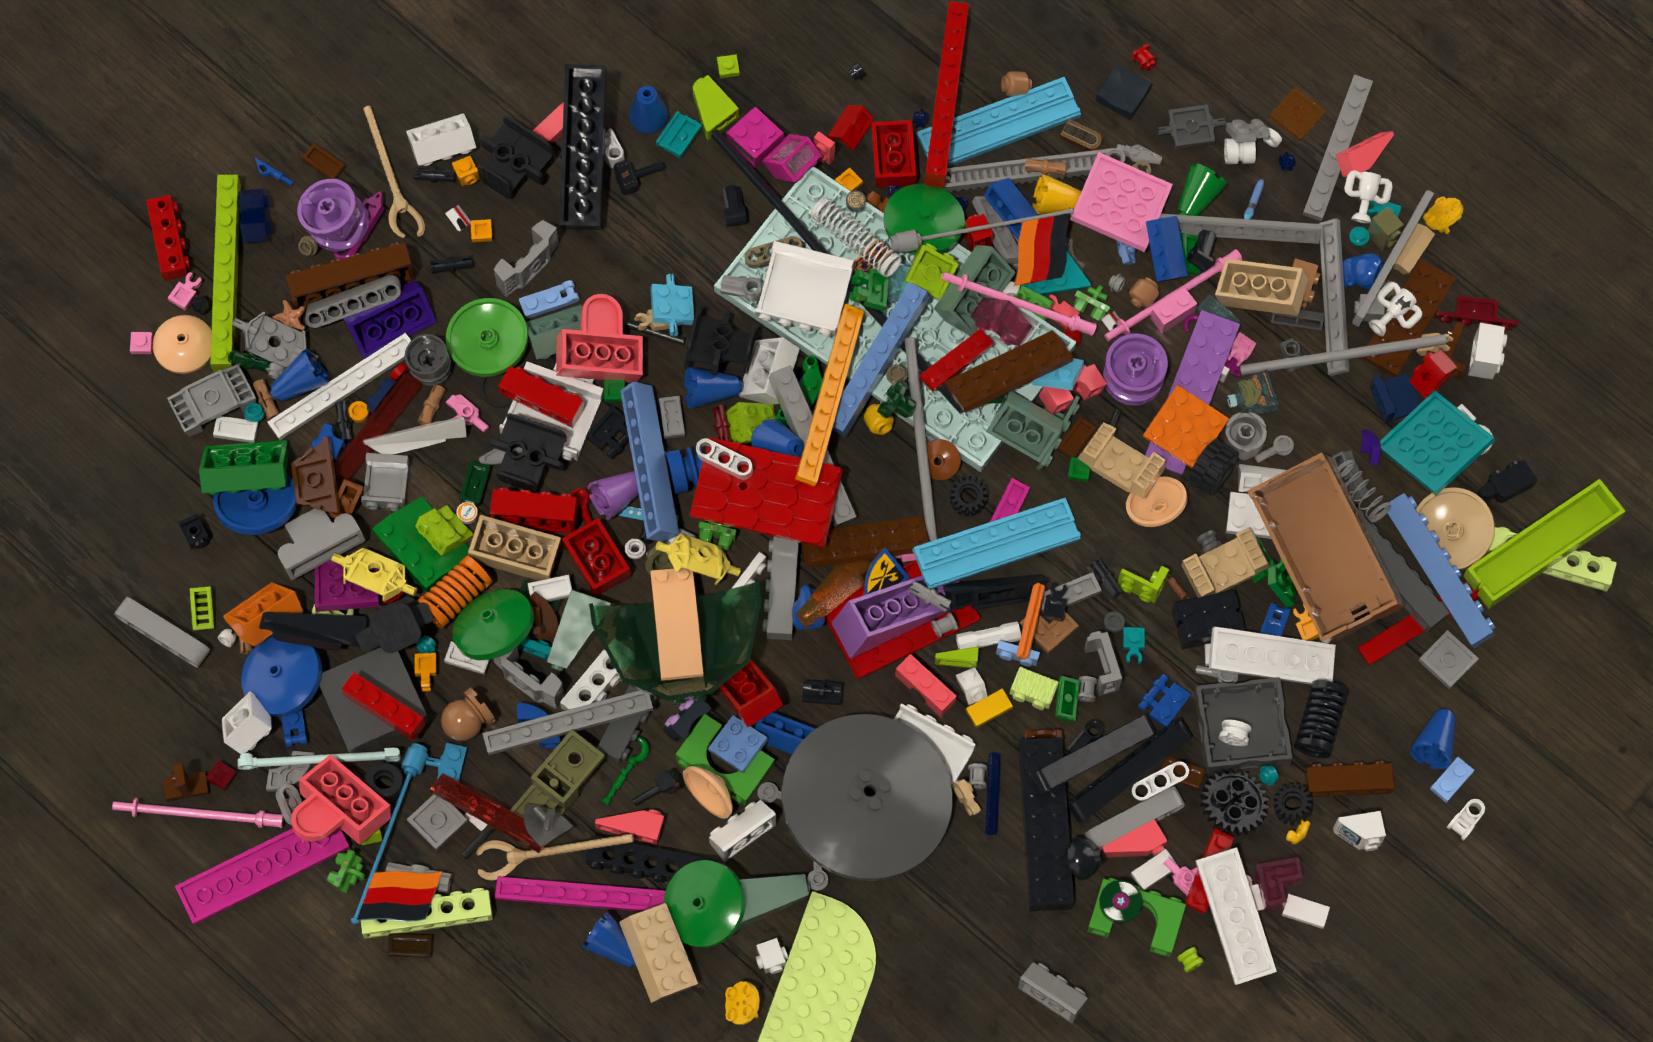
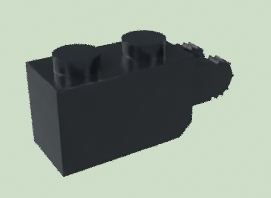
M1525 459L1520 462L1514 461L1506 467L1507 469L1501 472L1497 470L1491 473L1486 485L1480 488L1477 495L1484 502L1495 499L1496 502L1504 503L1533 488L1537 478Z

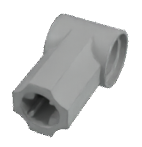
M724 275L720 292L721 294L744 297L750 302H756L760 299L762 288L760 281L755 277L744 279ZM751 287L757 288V290L754 292L748 291V289Z

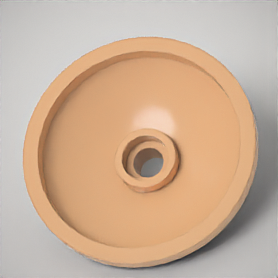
M180 315L168 319L158 328L154 335L153 351L157 361L168 371L179 374L192 373L201 369L211 359L212 330L203 320L195 316ZM180 337H185L184 341H178Z
M1159 477L1145 499L1131 492L1126 501V510L1130 519L1138 525L1146 527L1161 526L1171 522L1182 513L1187 504V492L1180 481L1171 477Z
M689 766L683 771V779L686 786L705 809L723 819L728 818L732 814L730 793L725 786V781L720 776L697 766Z

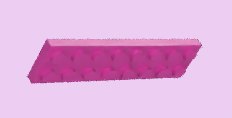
M339 827L328 837L319 841L303 840L294 833L293 829H290L176 885L175 888L193 925H196L338 855L339 852L342 853L350 849Z

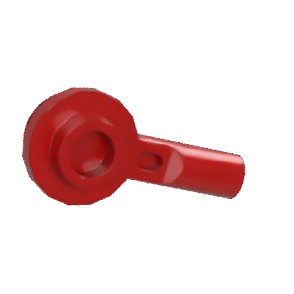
M583 488L573 490L570 495L577 498V505L586 525L592 522L587 507L590 503V494Z

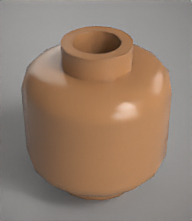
M1009 71L1002 77V92H1005L1008 97L1027 94L1032 89V80L1029 79L1026 72Z
M1150 278L1138 279L1129 291L1132 299L1130 302L1139 309L1141 307H1150L1159 296V286Z

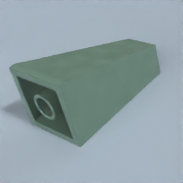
M571 590L547 662L552 664L551 668L563 671L564 668L570 669L615 610L616 604Z
M805 874L740 880L745 893V912L737 930L803 901L810 892L809 881H806Z

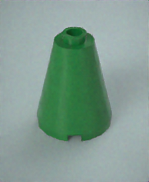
M1192 163L1177 208L1179 215L1199 216L1226 187L1227 181L1222 176L1218 179L1215 175L1216 172L1206 166Z

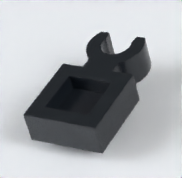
M1055 583L1051 584L1050 593L1052 596L1046 595L1042 618L1063 622L1067 599H1062L1061 597L1066 593V585H1063L1062 591L1058 592L1055 590Z

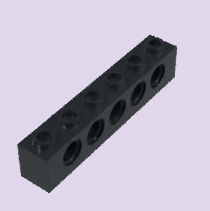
M591 835L590 840L602 839L604 837ZM634 843L588 849L585 859L586 865H589L591 869L602 870V868L610 869L612 873H630L632 877L643 879L644 876L650 877L653 881L659 883L670 881L682 867L689 863L700 860L717 862V860ZM607 852H612L615 854V857L612 860H606L603 858L604 854ZM628 856L636 858L633 864H626L624 862ZM650 860L657 863L656 867L652 869L647 868L645 864ZM669 865H676L678 870L670 873L666 868Z

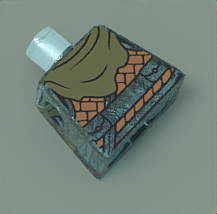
M1268 369L1239 381L1236 385V394L1227 396L1229 407L1241 405L1243 413H1275L1279 407Z

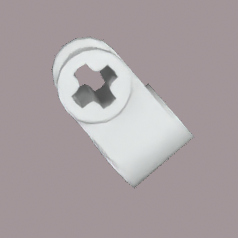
M610 128L605 133L604 160L613 169L615 163L625 159L623 148ZM613 155L619 156L617 158H611V156Z
M1479 799L1470 800L1460 813L1458 812L1447 828H1452L1462 836L1461 839L1464 841L1484 814V803ZM1469 807H1477L1479 814H1471Z

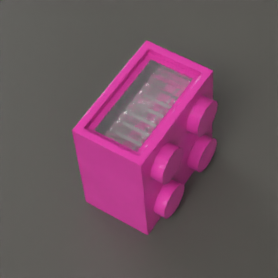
M756 107L727 132V140L754 168L758 167L762 160L784 139V132Z
M788 134L762 162L775 179L797 182L802 179L804 173L809 168L817 164V160L822 155L809 137Z

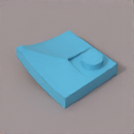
M1073 358V362L1033 380L1032 385L1073 390L1084 368V360Z

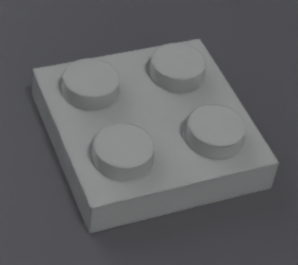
M1447 630L1418 661L1450 689L1479 658Z
M439 791L435 792L407 819V822L436 851L468 822Z

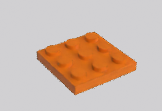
M1177 385L1143 434V437L1192 469L1204 448L1219 436L1229 418Z

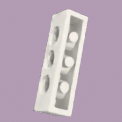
M613 638L560 701L561 708L566 711L605 700L607 697L606 692L610 687L614 688L621 679L620 675L624 671H629L633 666V653ZM611 662L618 665L613 670L606 667ZM598 678L604 680V683L599 686L595 685L593 682L595 679ZM584 694L591 696L590 700L586 702L581 701L580 697Z

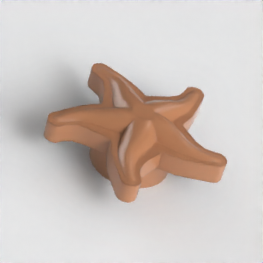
M283 300V313L273 316L272 319L280 320L291 328L305 330L306 326L301 323V316L305 311V306L295 310L287 300Z

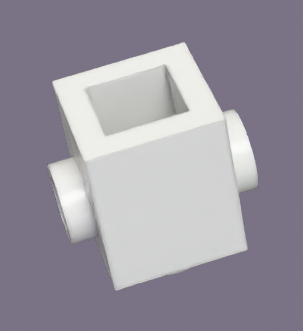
M777 938L756 945L759 956L755 958L759 969L763 968L765 974L781 972L786 965L785 960L788 959L785 948H780Z

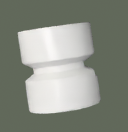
M1233 138L1225 139L1224 158L1226 165L1238 164L1239 161L1243 164L1255 163V141L1236 143Z

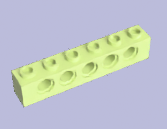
M1495 527L1494 541L1486 555L1516 536L1517 533L1510 532L1505 527ZM1574 551L1543 573L1607 592L1611 586L1617 562H1613L1608 557L1593 556L1587 551ZM1568 560L1574 561L1575 564H1576V566H1575V567L1570 566V565L1567 563V561H1568ZM1587 566L1594 567L1596 572H1590Z
M477 888L471 890V893L463 894L462 891L450 893V896L443 897L440 894H436L430 906L432 912L426 917V920L412 922L387 920L384 923L378 922V919L361 920L363 937L367 939L387 936L389 934H401L493 920L489 891H484V888ZM467 902L475 904L471 910H465L463 906ZM446 905L453 906V910L450 913H443L442 908Z

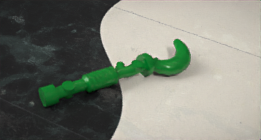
M638 737L637 740L641 744L640 753L627 759L628 764L626 768L621 769L622 773L613 782L607 796L601 800L606 806L610 804V799L616 790H619L624 783L626 775L630 772L632 766H636L638 762H642L648 757L650 747L644 738Z

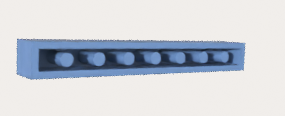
M911 282L907 285L841 395L832 427L834 432L846 438L928 302L929 295L926 290Z
M632 382L620 390L646 537L650 540L666 543L677 536L679 530L653 388L651 385Z
M1403 493L1390 501L1391 508L1388 511V515L1472 647L1475 648L1495 636L1493 629L1496 627L1489 617L1485 619L1481 612L1484 609L1478 600L1473 601L1470 596L1473 591L1467 582L1463 584L1459 579L1462 574L1457 566L1454 565L1452 567L1448 561L1451 558L1445 547L1440 549L1437 542L1440 540L1434 530L1429 532L1426 527L1429 522L1423 513L1419 515L1415 510L1418 505L1413 497L1410 496L1408 498Z

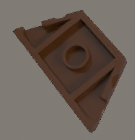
M325 436L321 439L322 442L315 448L311 447L302 457L297 458L291 463L296 503L325 512L341 514L331 440L328 436Z

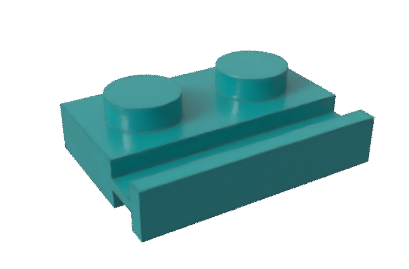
M677 111L657 139L656 145L681 159L701 131L702 124Z

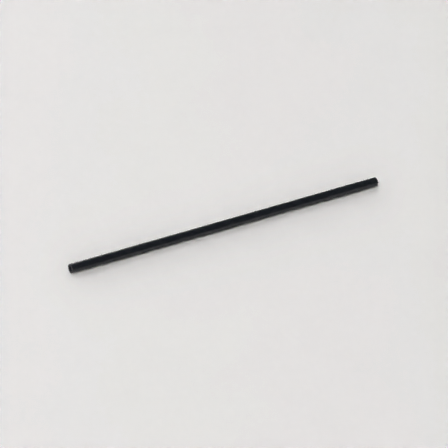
M715 130L711 134L713 140L813 251L829 254L719 130ZM851 278V279H850L849 286H848V290H849L850 292H853L854 286H858V285L852 284V283H851L852 278ZM860 301L861 305L883 327L887 317L882 311L864 306L865 301ZM904 340L903 343H902V345L900 346V348H901V349L905 352V354H906L905 340ZM916 350L918 368L923 373L931 366ZM945 384L938 388L939 392L959 414L963 413L960 406L945 388Z

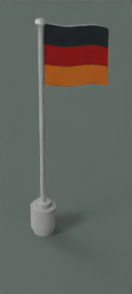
M1069 208V210L922 237L915 230L895 233L894 236L890 237L893 252H909L918 250V246L922 245L921 241L1022 223L1018 240V270L1014 286L1062 277L1064 272L1066 232L1069 217L1073 215L1074 210Z

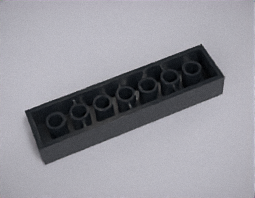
M565 64L559 218L561 229L602 230L608 72L606 65Z
M1062 737L1019 739L1018 753L1029 912L1072 910L1074 899L1072 872L1068 861V847L1070 843L1065 783L1039 795L1029 777L1042 768L1063 758Z

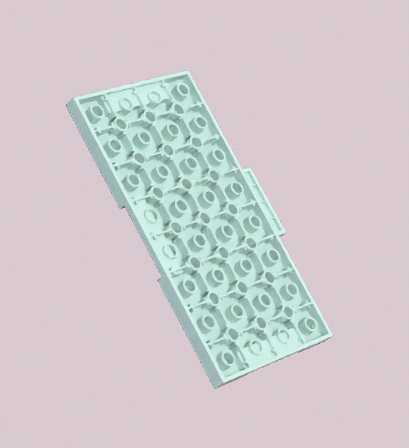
M815 167L809 168L804 173L802 179L797 181L782 199L785 205L830 255L855 260L859 257L858 254L854 253V250L849 249V246H846L844 242H841L839 238H836L834 234L832 235L830 231H827L825 227H822L820 223L811 218V211L814 205L824 197H828L832 204H836V208L840 207L841 212L845 211L846 216L850 215V220L855 219V223H860V227L864 226L865 231L869 230V235L874 234V239L879 238L892 250L891 240L883 224L884 213L867 202L863 210L859 212L850 211L846 206V196L851 191ZM826 204L821 208L819 213L825 208ZM834 205L830 208L829 212L823 217L822 221L825 220L834 210ZM774 209L716 282L714 292L780 337H784L799 347L808 356H815L827 365L835 335L824 336L819 334V331L813 329L804 331L799 329V326L793 324L790 327L779 324V321L772 319L770 322L760 320L759 316H756L755 313L759 300L750 302L744 297L721 294L720 292L724 275L744 279L755 277L760 281L761 288L763 289L769 265L756 269L749 268L745 264V253L750 248L790 236H796L801 240L802 248L812 250L782 215ZM839 209L832 214L827 224L834 220L839 213ZM844 213L838 216V218L833 223L832 228L835 227L841 221V219L844 216ZM849 217L842 221L836 232L844 227ZM851 221L845 227L841 236L844 235L851 228L854 221ZM858 224L852 228V230L847 235L846 239H848L854 234V232L858 228ZM863 228L855 234L851 243L861 235ZM868 232L862 235V237L857 242L856 247L859 246L865 240ZM873 236L865 241L860 251L867 247ZM958 243L951 250L945 252L955 258L954 261L959 263L954 273L955 276L972 253ZM772 248L767 252L769 256L772 255ZM893 252V254L897 253L901 256V263L897 270L889 276L887 304L885 310L882 311L887 318L908 285L904 282V279L915 255L907 252ZM751 255V259L756 262L757 257ZM866 284L858 285L859 287L866 289ZM751 287L748 289L749 292H754L757 290V288ZM847 290L844 305L848 304L864 310L846 376L848 380H851L882 327L860 302L850 300L851 292ZM929 295L928 302L906 338H915L917 352L932 366L970 336L945 322L934 310L939 300ZM997 300L977 329V331L981 329L994 342L993 347L957 375L1052 330L1070 353L1075 349L1076 342L1034 313L1017 307L1010 321L1007 324L1001 325L1005 302ZM899 348L888 368L892 365H901L906 369L907 378L905 382L907 383L905 393L911 398L907 358L905 352ZM918 368L919 377H920V374H922V371ZM887 370L872 393V396L878 399L880 404L886 401L888 397L886 392L892 385L887 380ZM919 378L925 435L932 440L944 439L950 441L958 449L963 461L979 472H982L1004 443L986 432L1001 403L983 404L966 413L959 414L938 389L932 392ZM1031 381L1020 386L1015 393L1033 402L1043 387L1032 385ZM1008 393L1002 395V402ZM893 412L914 427L913 413L909 417L904 418L898 413Z

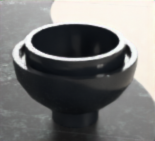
M1074 838L1068 847V861L1072 874L1080 881L1091 878L1096 873L1099 865L1105 864L1103 848H1096L1092 842L1085 838Z

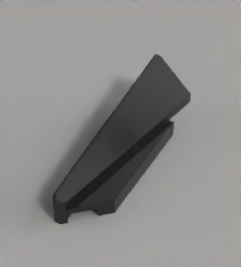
M1042 574L956 582L944 585L943 589L946 598L951 600L950 610L955 611L970 605L972 609L980 610L1029 602L1033 585L1036 583L1047 584L1048 578Z
M264 612L259 628L272 631V637L277 641L340 652L342 643L360 648L356 634L366 629L367 618L365 616Z

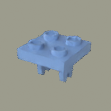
M733 715L709 746L708 750L741 773H744L766 744L768 738L751 726L747 728L740 719Z

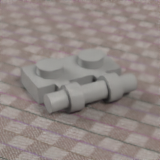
M1253 119L1251 124H1247L1243 120H1233L1232 123H1226V132L1236 143L1256 141V138H1268L1270 136L1268 127L1259 119Z

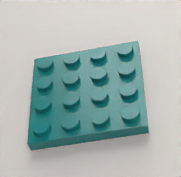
M1434 391L1379 442L1383 454L1437 496L1491 446L1495 439L1452 403Z

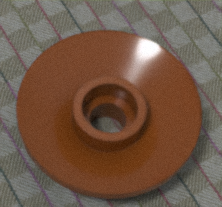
M936 439L927 444L930 477L935 480H947L953 477L961 464L960 453L956 446L944 439ZM936 457L941 459V464L936 463Z

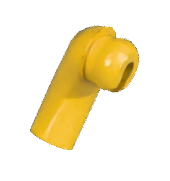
M1301 820V824L1298 825L1296 832L1290 830L1287 833L1286 840L1294 845L1301 842L1307 834L1310 822Z

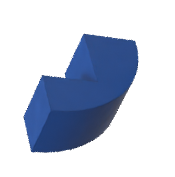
M517 703L518 723L548 716L546 712L534 705ZM560 737L539 741L540 749H555L560 744Z

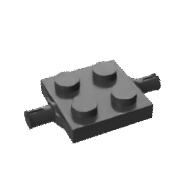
M1208 104L1168 110L1169 126L1157 127L1158 136L1170 134L1173 138L1175 150L1215 144L1214 127L1226 126L1225 117L1213 119L1209 113Z

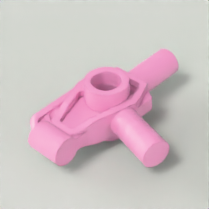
M461 394L452 395L446 401V404L457 413V416L454 418L464 417L467 426L474 424L484 433L489 429V426L479 418V409Z
M1167 858L1163 864L1174 874L1172 876L1174 884L1183 893L1188 895L1198 868L1196 867L1192 870H1189L1186 866L1179 868L1170 858Z

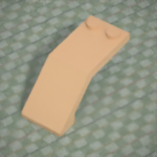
M681 568L678 572L675 569L650 571L661 681L704 677L693 571Z

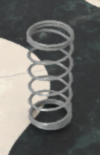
M1347 460L1337 467L1339 472L1348 465L1340 474L1341 478L1353 469L1356 464L1354 460ZM1358 471L1348 482L1344 483L1346 488L1349 483L1361 476L1363 471ZM1366 479L1349 493H1353L1352 500L1354 502L1360 501L1358 507L1361 510H1366L1365 515L1370 522H1376L1388 513L1391 504L1386 502L1379 505L1368 516V510L1379 503L1384 495L1377 497L1369 507L1361 508L1362 500L1372 495L1377 488H1371L1361 499L1354 500L1355 492L1368 484L1370 479ZM1386 507L1383 511H1381L1380 513L1376 514L1379 510H1381L1382 508Z

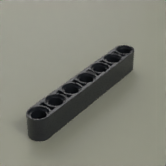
M1144 715L1042 768L1029 777L1039 795H1042L1156 734V731L1147 715Z
M1180 718L1172 721L1067 802V807L1078 822L1088 819L1192 738L1191 733Z

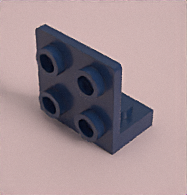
M1407 373L1382 381L1381 376L1372 378L1369 388L1384 423L1408 416L1421 404L1414 386L1409 382L1410 377Z

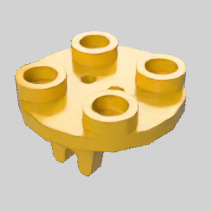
M1440 197L1428 212L1424 214L1423 219L1429 228L1438 230L1440 233L1444 231L1445 234H1448L1450 232L1448 227L1462 217L1463 205L1456 198L1446 199L1445 197Z
M742 981L736 983L733 987H728L725 992L726 1019L734 1024L745 1025L751 1022L753 1018H758L757 1011L760 998L756 987L750 982Z

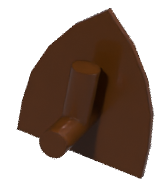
M535 591L527 598L534 611V621L528 636L531 639L553 638L556 636L559 627L557 616L548 601Z

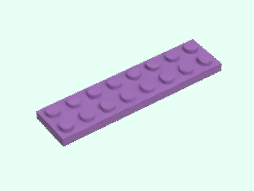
M1201 310L1168 398L1175 387L1179 385L1206 404H1210L1240 327L1239 323ZM1150 442L1145 456L1149 458L1154 451L1166 460L1165 470L1182 476L1186 465Z

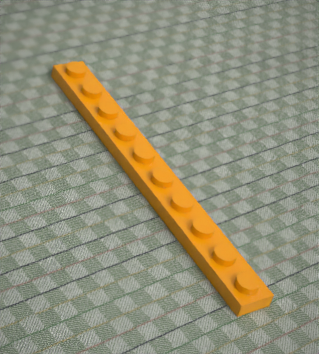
M845 304L842 309L795 478L812 486L817 484L864 314V310Z

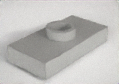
M680 396L659 398L664 439L685 437Z

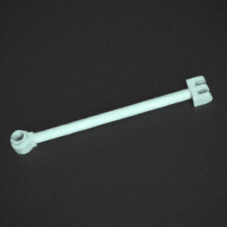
M384 748L385 751L331 754L339 762L370 760L398 762L401 760L398 748ZM244 753L238 759V769L250 770L266 766L318 764L330 754L253 758L252 754Z

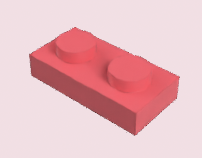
M818 132L814 137V145L822 155L818 160L830 165L835 159V142Z

